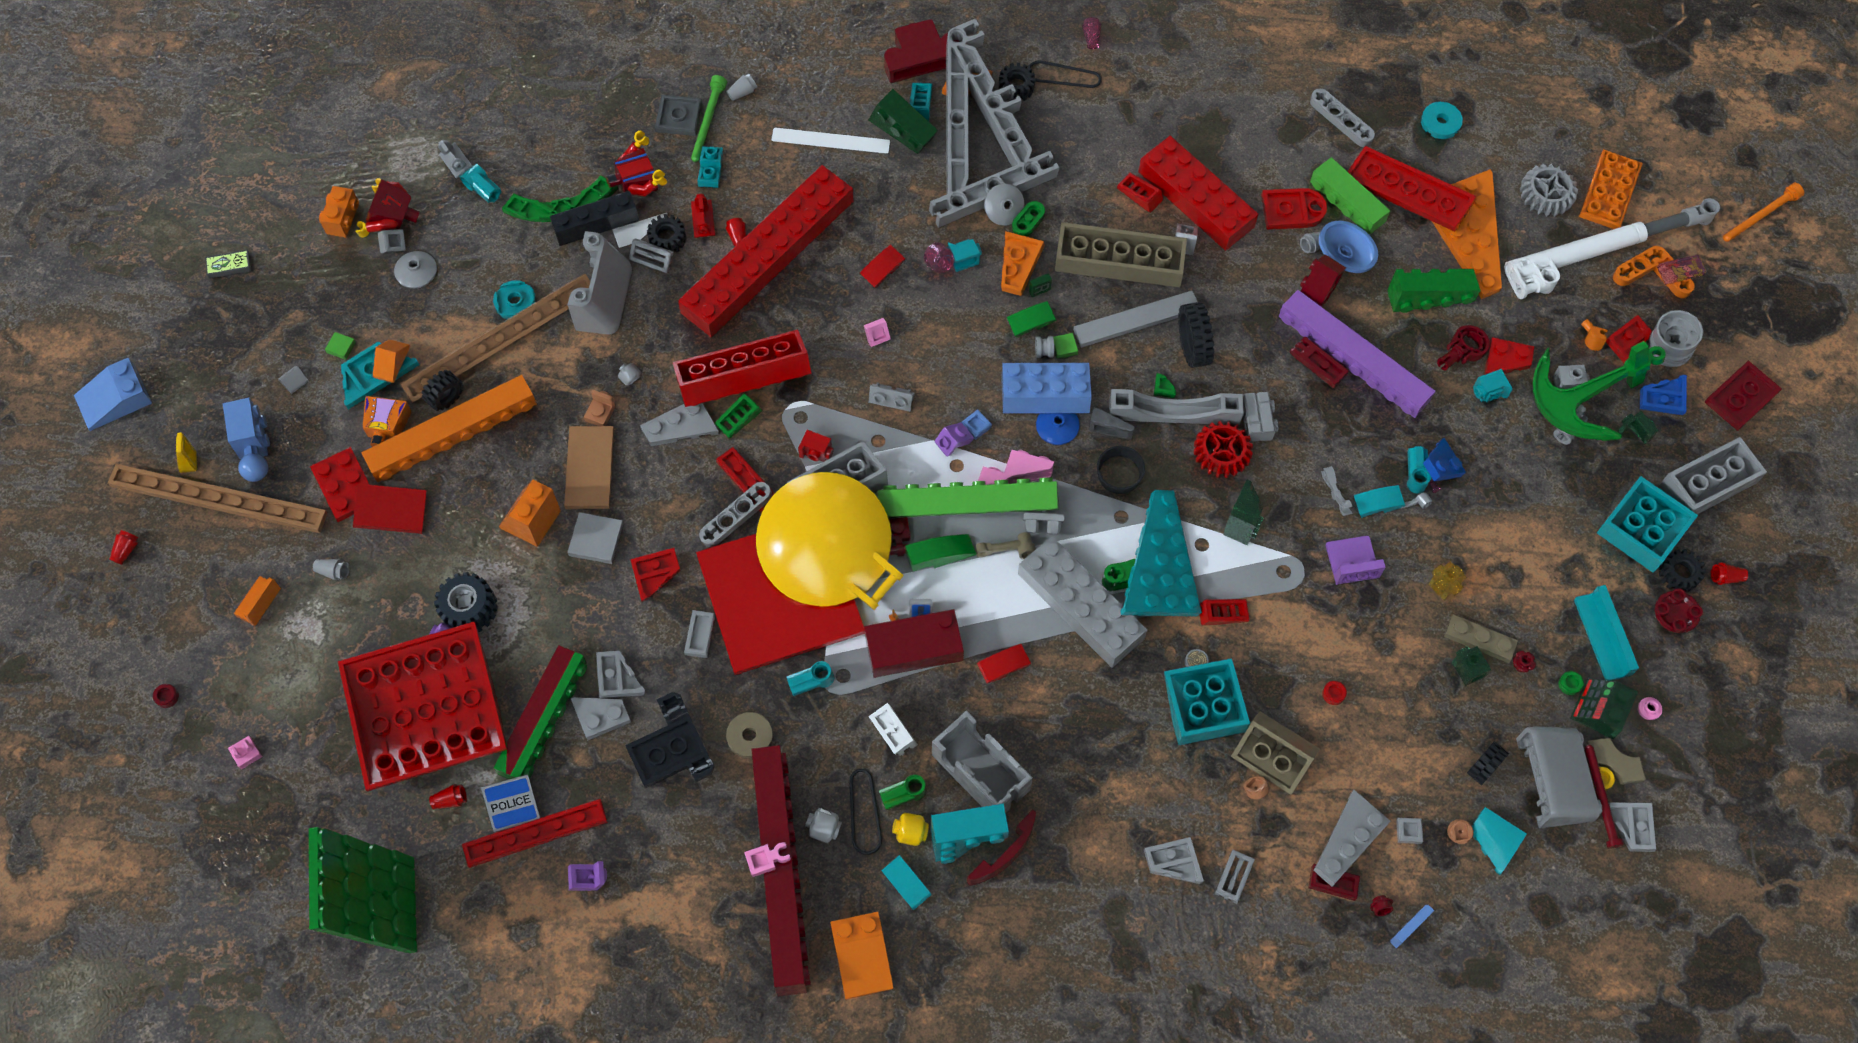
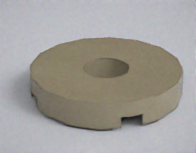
M746 712L737 715L730 722L726 731V740L730 750L744 759H752V748L769 747L772 743L773 732L770 723L764 716L757 713ZM746 731H754L756 737L751 741L745 740L743 735Z

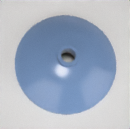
M1333 221L1326 224L1319 234V245L1323 254L1345 266L1346 272H1367L1378 260V249L1372 237L1353 223Z

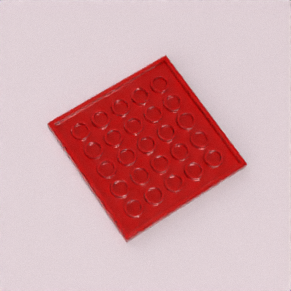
M756 534L696 552L734 675L865 634L864 625L855 600H850L836 606L820 607L802 604L780 592L762 569L757 554Z

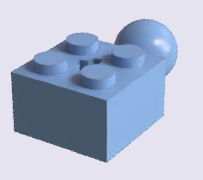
M250 398L223 403L228 443L241 459L238 466L239 473L247 481H260L268 472V463L263 457L268 455L267 447L270 446L269 437L265 434L264 430L267 427L266 418L260 414L258 405H254Z

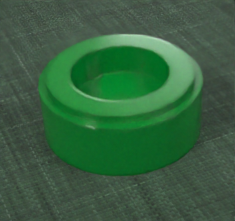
M1568 671L1560 677L1558 684L1563 693L1576 695L1583 688L1584 681L1577 672Z

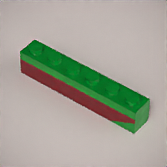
M558 645L506 743L507 750L502 751L494 766V770L498 775L512 779L528 774L530 779L534 771L533 765L536 759H540L545 750L544 744L547 738H551L554 734L555 723L558 717L561 718L563 716L568 698L574 695L579 677H583L587 670V662L583 655Z

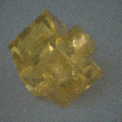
M1450 561L1445 566L1440 564L1433 570L1432 574L1434 576L1428 584L1445 600L1451 594L1457 595L1464 588L1462 583L1466 576L1459 566L1454 565Z

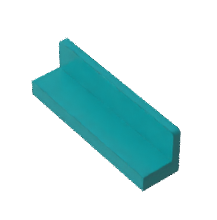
M1606 585L1596 587L1591 594L1576 597L1574 599L1575 605L1605 680L1612 681L1632 676L1639 669V666Z

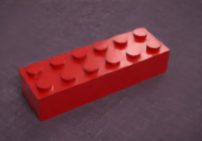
M1172 136L1167 137L1141 158L1138 173L1153 186L1162 190V194L1225 251L1255 228L1258 213Z
M798 329L673 362L685 407L696 406L703 402L718 400L722 397L733 394L737 395L744 391L760 389L763 386L782 383L789 379L801 378L812 374L808 353Z

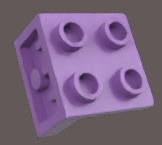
M1369 536L1330 541L1325 545L1336 585L1380 578L1386 568L1383 559L1376 560Z

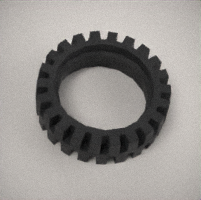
M1202 302L1181 305L1178 313V325L1180 327L1178 329L1186 362L1190 368L1210 365L1214 360V336L1211 331L1212 325L1210 324L1208 311Z

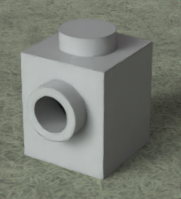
M1585 365L1558 366L1553 374L1554 386L1560 389H1569L1590 380L1589 374L1586 373Z

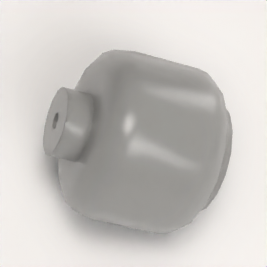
M634 363L623 364L619 368L618 378L625 385H632L641 377L642 373Z

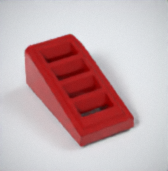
M1129 173L1117 185V189L1150 213L1163 200L1162 190L1132 173Z
M1210 599L1200 603L1202 611L1200 614L1201 625H1220L1250 621L1246 599ZM1227 606H1229L1230 616L1227 613ZM1235 606H1238L1239 616H1236ZM1217 607L1220 608L1221 617H1219Z

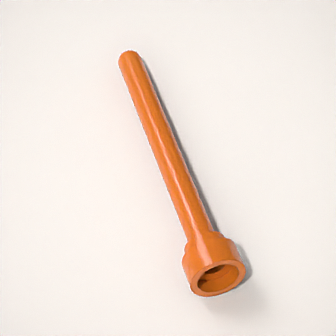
M1792 183L1786 187L1782 196L1724 234L1723 240L1729 242L1786 202L1797 201L1804 196L1803 187L1799 183Z

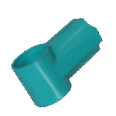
M475 164L460 176L462 183L470 191H476L488 203H494L502 193L501 189L488 178L486 172L478 164Z
M1415 446L1407 451L1409 477L1407 488L1412 493L1419 494L1424 492L1431 480V476L1423 464L1428 457V449L1422 446ZM1415 478H1419L1423 482H1418Z
M824 661L816 662L811 668L787 676L793 696L818 687H829L835 679L830 665ZM821 671H828L826 677H817Z

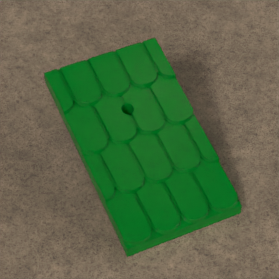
M309 828V929L405 953L417 952L414 857L377 844H369L352 836L342 835L326 828Z

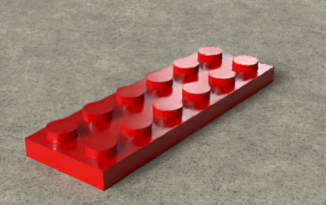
M1367 146L1363 148L1347 171L1370 193L1454 232L1476 201L1475 195Z

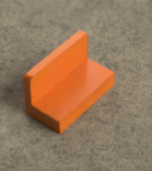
M259 576L234 612L235 616L256 626L281 590L276 581L270 577L265 579Z

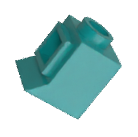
M968 239L956 244L948 242L947 254L955 271L958 272L978 265L982 250L979 243L975 244L974 239Z
M1502 369L1478 377L1473 386L1474 394L1481 402H1489L1500 397L1507 399L1513 390Z

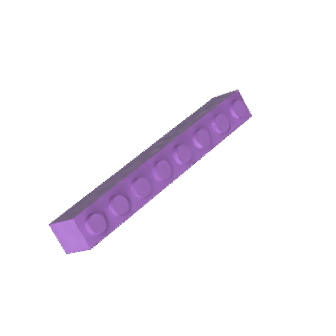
M1299 290L1282 305L1279 317L1285 324L1291 325L1301 336L1307 337L1319 348L1331 355L1338 363L1346 366L1352 374L1362 378L1371 388L1381 392L1387 400L1393 401L1401 407L1402 411L1416 418L1431 401L1435 390Z

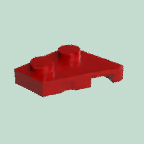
M1637 315L1609 336L1606 343L1620 360L1625 363L1629 358L1631 347L1643 341L1646 343L1652 330Z
M674 548L630 559L642 602L651 597L680 571Z

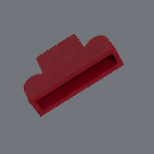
M932 19L896 28V47L887 49L884 54V68L889 82L894 83L946 69L948 33L940 38Z

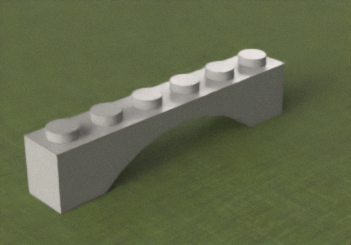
M1111 389L1109 414L1123 421L1210 424L1213 422L1217 425L1221 420L1223 425H1226L1228 421H1230L1231 425H1240L1243 416V394L1220 393L1198 399L1174 400L1148 396L1135 390Z

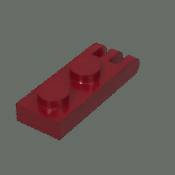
M1303 337L1300 340L1301 342H1298L1295 348L1293 347L1290 350V354L1334 389L1347 376L1349 371L1307 337Z

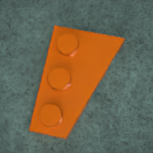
M1005 231L1002 291L1022 296L1044 249V241Z

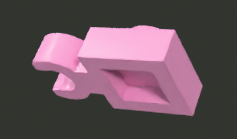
M786 843L777 844L773 850H769L768 844L744 852L752 877L775 870L774 862L786 863L790 861V855H779L780 850L787 848Z

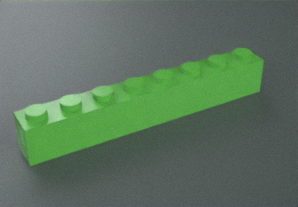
M1039 478V482L1030 483V479H1017V483L1008 484V480H995L992 485H986L985 481H973L972 486H963V482H952L950 487H941V483H930L928 488H919V484L905 485L906 489H897L896 485L883 486L884 490H878V499L882 503L888 518L1059 510L1058 482L1053 481V478Z

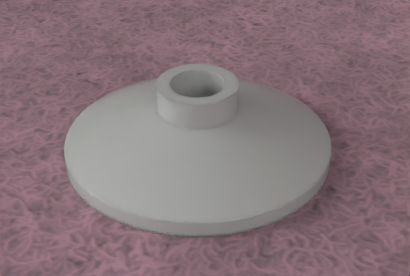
M1007 183L998 184L991 188L984 202L986 215L992 222L998 225L1012 224L1015 217L1024 208V198L1020 190L1014 185ZM1006 201L1010 203V206L1007 209L1004 207V203Z
M413 251L403 255L397 261L394 268L397 281L402 286L412 289L428 285L437 273V265L434 258L422 251Z

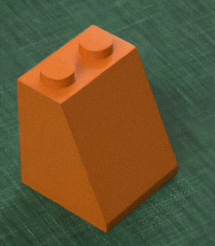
M532 480L523 489L499 525V528L538 547L561 512L552 488Z

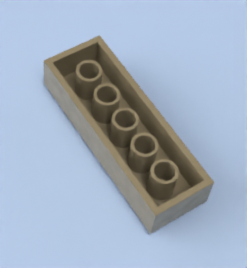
M1061 222L1055 271L1180 288L1184 271L1187 238Z

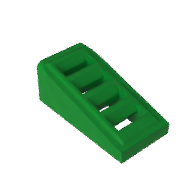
M744 393L714 424L730 439L752 421L762 409ZM746 404L751 408L749 411L744 408ZM741 410L745 415L741 417L737 411ZM731 416L738 420L736 424L730 419ZM725 421L732 426L730 430L723 424Z

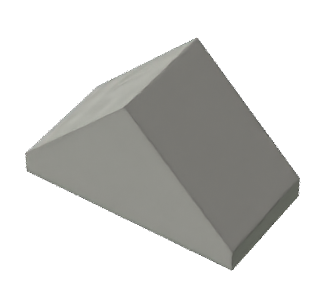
M1177 223L1175 237L1187 238L1185 254L1193 255L1198 236V227Z

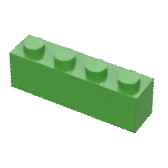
M1332 157L1313 171L1310 181L1313 187L1324 194L1330 203L1336 205L1342 211L1344 216L1349 217L1369 235L1387 221L1390 210Z

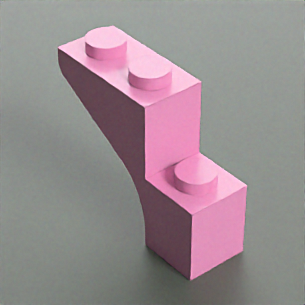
M1012 450L1004 472L995 467L987 468L983 466L978 481H985L986 485H992L995 480H1008V484L1017 483V479H1030V482L1039 480V478H1050L1053 473L1054 461L1044 456L1030 455L1023 450Z

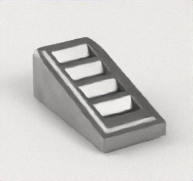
M1094 407L1089 431L1132 440L1134 426Z

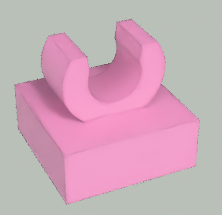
M884 318L864 325L867 340L871 347L891 339Z
M250 736L228 748L241 770L262 757Z

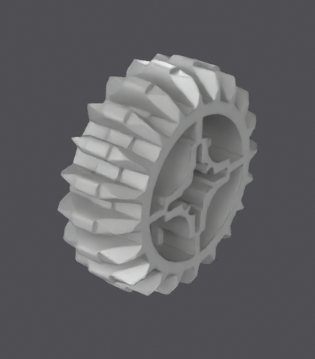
M1543 163L1540 167L1535 166L1532 170H1529L1523 178L1520 192H1522L1521 199H1525L1524 205H1530V211L1535 209L1538 215L1543 212L1546 217L1550 213L1555 217L1558 213L1562 215L1566 210L1568 211L1573 203H1575L1578 188H1576L1577 182L1572 181L1573 175H1567L1568 169L1562 171L1560 166L1554 168L1551 163L1547 167Z

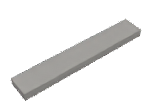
M1188 291L1074 326L1073 331L1082 348L1178 318L1181 305L1195 303L1197 300L1193 291Z

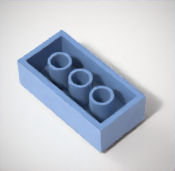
M1002 363L1003 413H1090L1091 382L1089 363Z

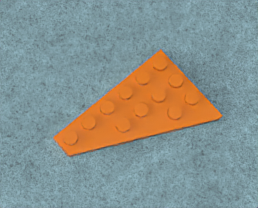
M1491 169L1451 184L1476 196L1475 203L1455 232L1432 221L1461 268L1474 269L1481 290L1479 293L1481 299L1500 292L1502 288L1493 173Z

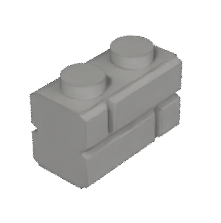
M1259 392L1257 394L1245 393L1243 395V421L1246 436L1251 438L1250 442H1257L1259 440L1271 441L1275 432H1278V421L1273 419L1272 414L1275 412L1274 400H1270L1268 392Z

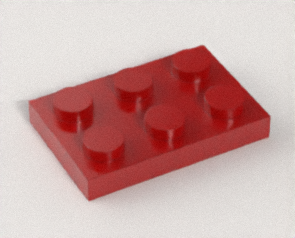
M349 447L310 466L337 522L354 515L358 484L370 485L352 448Z

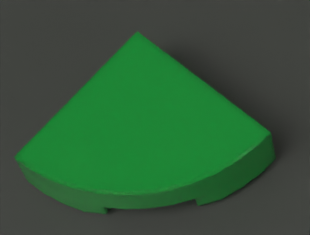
M1156 374L1153 395L1175 398L1176 390L1174 385L1165 375Z

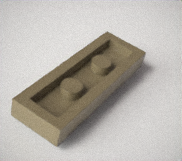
M1454 614L1451 616L1444 634L1445 638L1507 663L1511 661L1518 640Z

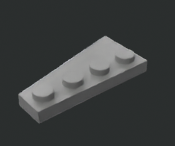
M1355 790L1351 792L1313 870L1331 887L1390 823L1387 817Z

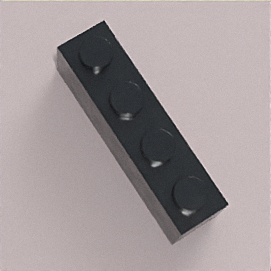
M630 191L550 216L559 246L583 239L585 231L600 234L639 221L637 209Z

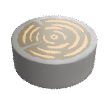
M1199 649L1191 650L1185 658L1186 667L1209 662L1207 654Z

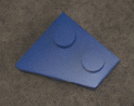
M1442 438L1436 444L1429 457L1423 462L1434 481L1460 478L1466 473L1462 462L1456 457L1445 438Z

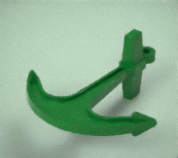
M1643 341L1631 347L1629 358L1625 361L1624 366L1575 387L1560 389L1553 386L1548 379L1550 348H1547L1539 360L1533 376L1535 403L1541 414L1553 426L1570 435L1602 441L1621 439L1622 435L1608 427L1582 421L1577 416L1576 409L1585 401L1626 377L1627 384L1631 389L1644 383L1646 373L1650 370V365L1662 364L1665 360L1666 352L1659 346L1649 349V346Z

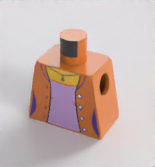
M366 396L363 429L366 435L372 438L370 444L372 447L402 433L411 415V409L407 401Z

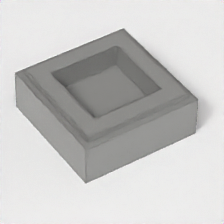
M1397 818L1398 843L1422 844V819Z

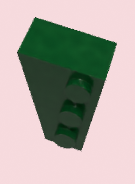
M894 89L876 105L868 121L917 154L933 139L938 131Z

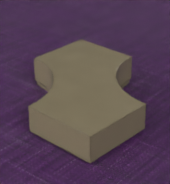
M1611 738L1589 740L1586 742V746L1592 745L1594 747L1598 765L1610 769L1620 785L1639 783L1646 780L1640 757H1630L1621 753L1614 746Z

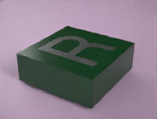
M1049 274L1030 280L1029 293L1031 297L1051 290L1052 278Z

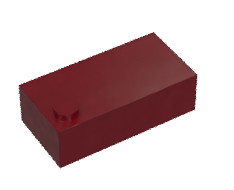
M955 609L864 626L873 678L963 661L964 649Z

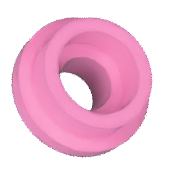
M1646 697L1639 702L1638 711L1644 719L1655 720L1662 714V705L1657 699ZM1648 705H1651L1654 711L1649 710Z

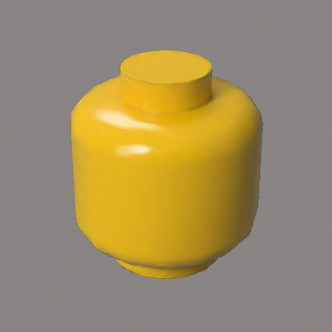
M903 813L899 820H894L892 833L896 834V839L899 843L918 846L922 841H926L929 824L925 822L924 817L921 815Z

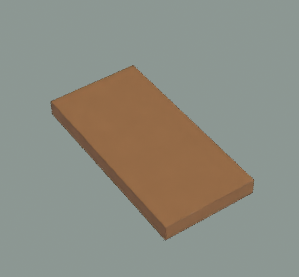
M569 426L565 509H610L614 442L613 426Z

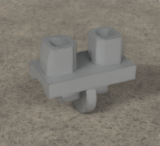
M1055 510L1041 511V513L1024 512L1023 521H1025L1026 532L1038 533L1039 522H1048L1047 534L1058 535L1061 523L1064 522V515L1046 514V511L1055 512Z

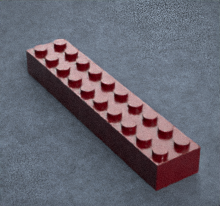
M780 745L752 748L761 846L768 844L769 850H773L777 844L784 842L787 848L780 850L779 855H790L791 859L786 863L774 862L776 869L764 873L774 987L778 997L807 993L806 986L811 985L808 965L804 966V961H808L806 941L801 940V937H806L803 917H799V913H803L801 893L796 892V889H801L798 868L794 869V866L798 865L796 845L791 844L796 842L793 821L789 822V819H793L791 798L787 799L788 796H791L788 775L784 776V774L789 773L786 752L781 753Z

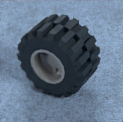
M463 572V576H460L459 573L454 574L455 578L450 579L448 577L445 579L447 583L445 585L441 583L439 586L441 591L435 594L437 599L434 601V606L437 608L436 612L444 623L453 628L475 621L479 633L483 631L482 627L484 625L486 627L490 625V619L494 620L496 615L493 611L498 609L496 604L497 598L487 582L482 577L479 578L477 574L473 573L470 575L469 572Z

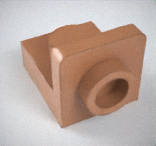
M593 390L591 393L593 400L584 415V420L597 426H606L616 407L613 397L605 391L598 392Z

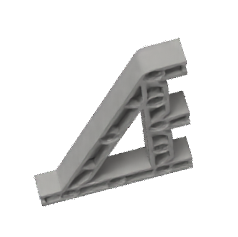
M976 19L953 27L949 30L947 36L946 195L930 201L929 207L932 217L937 215L936 225L938 228L983 209L987 193L990 188L998 184H1011L1017 187L1020 192H1023L1056 178L1059 171L1057 163L1052 167L1041 169V167L1051 164L1053 159L1051 151L1030 159L1032 148L1013 116V113L1020 111L1022 102L1020 96H1017L1015 100H1011L1016 92L1013 84L993 92L995 82L976 48L983 46L985 36L982 30L977 34L979 24ZM969 89L1012 167L967 186ZM1027 172H1032L1035 175H1029ZM954 203H959V204H961L962 206L957 207V206H955V205H953V204H954ZM943 209H947V210H948V211H946V212H944V213H942V214L940 213V210H943Z

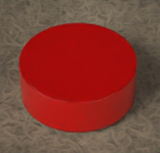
M1339 681L1328 682L1322 691L1324 700L1331 705L1341 704L1347 695L1346 687Z

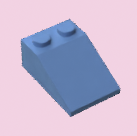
M129 358L106 367L74 395L89 431L152 404L140 374Z

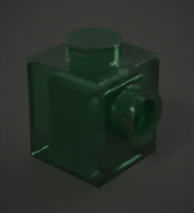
M1478 646L1471 649L1469 647L1462 648L1456 652L1457 656L1452 661L1465 686L1485 678L1491 671Z

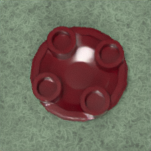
M1679 588L1662 594L1656 601L1654 608L1656 619L1661 626L1676 633H1685L1694 629L1700 622V617L1703 614V610L1696 600Z

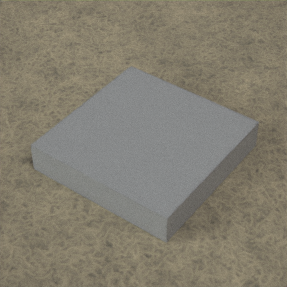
M579 512L567 552L568 555L612 564L623 528V521Z

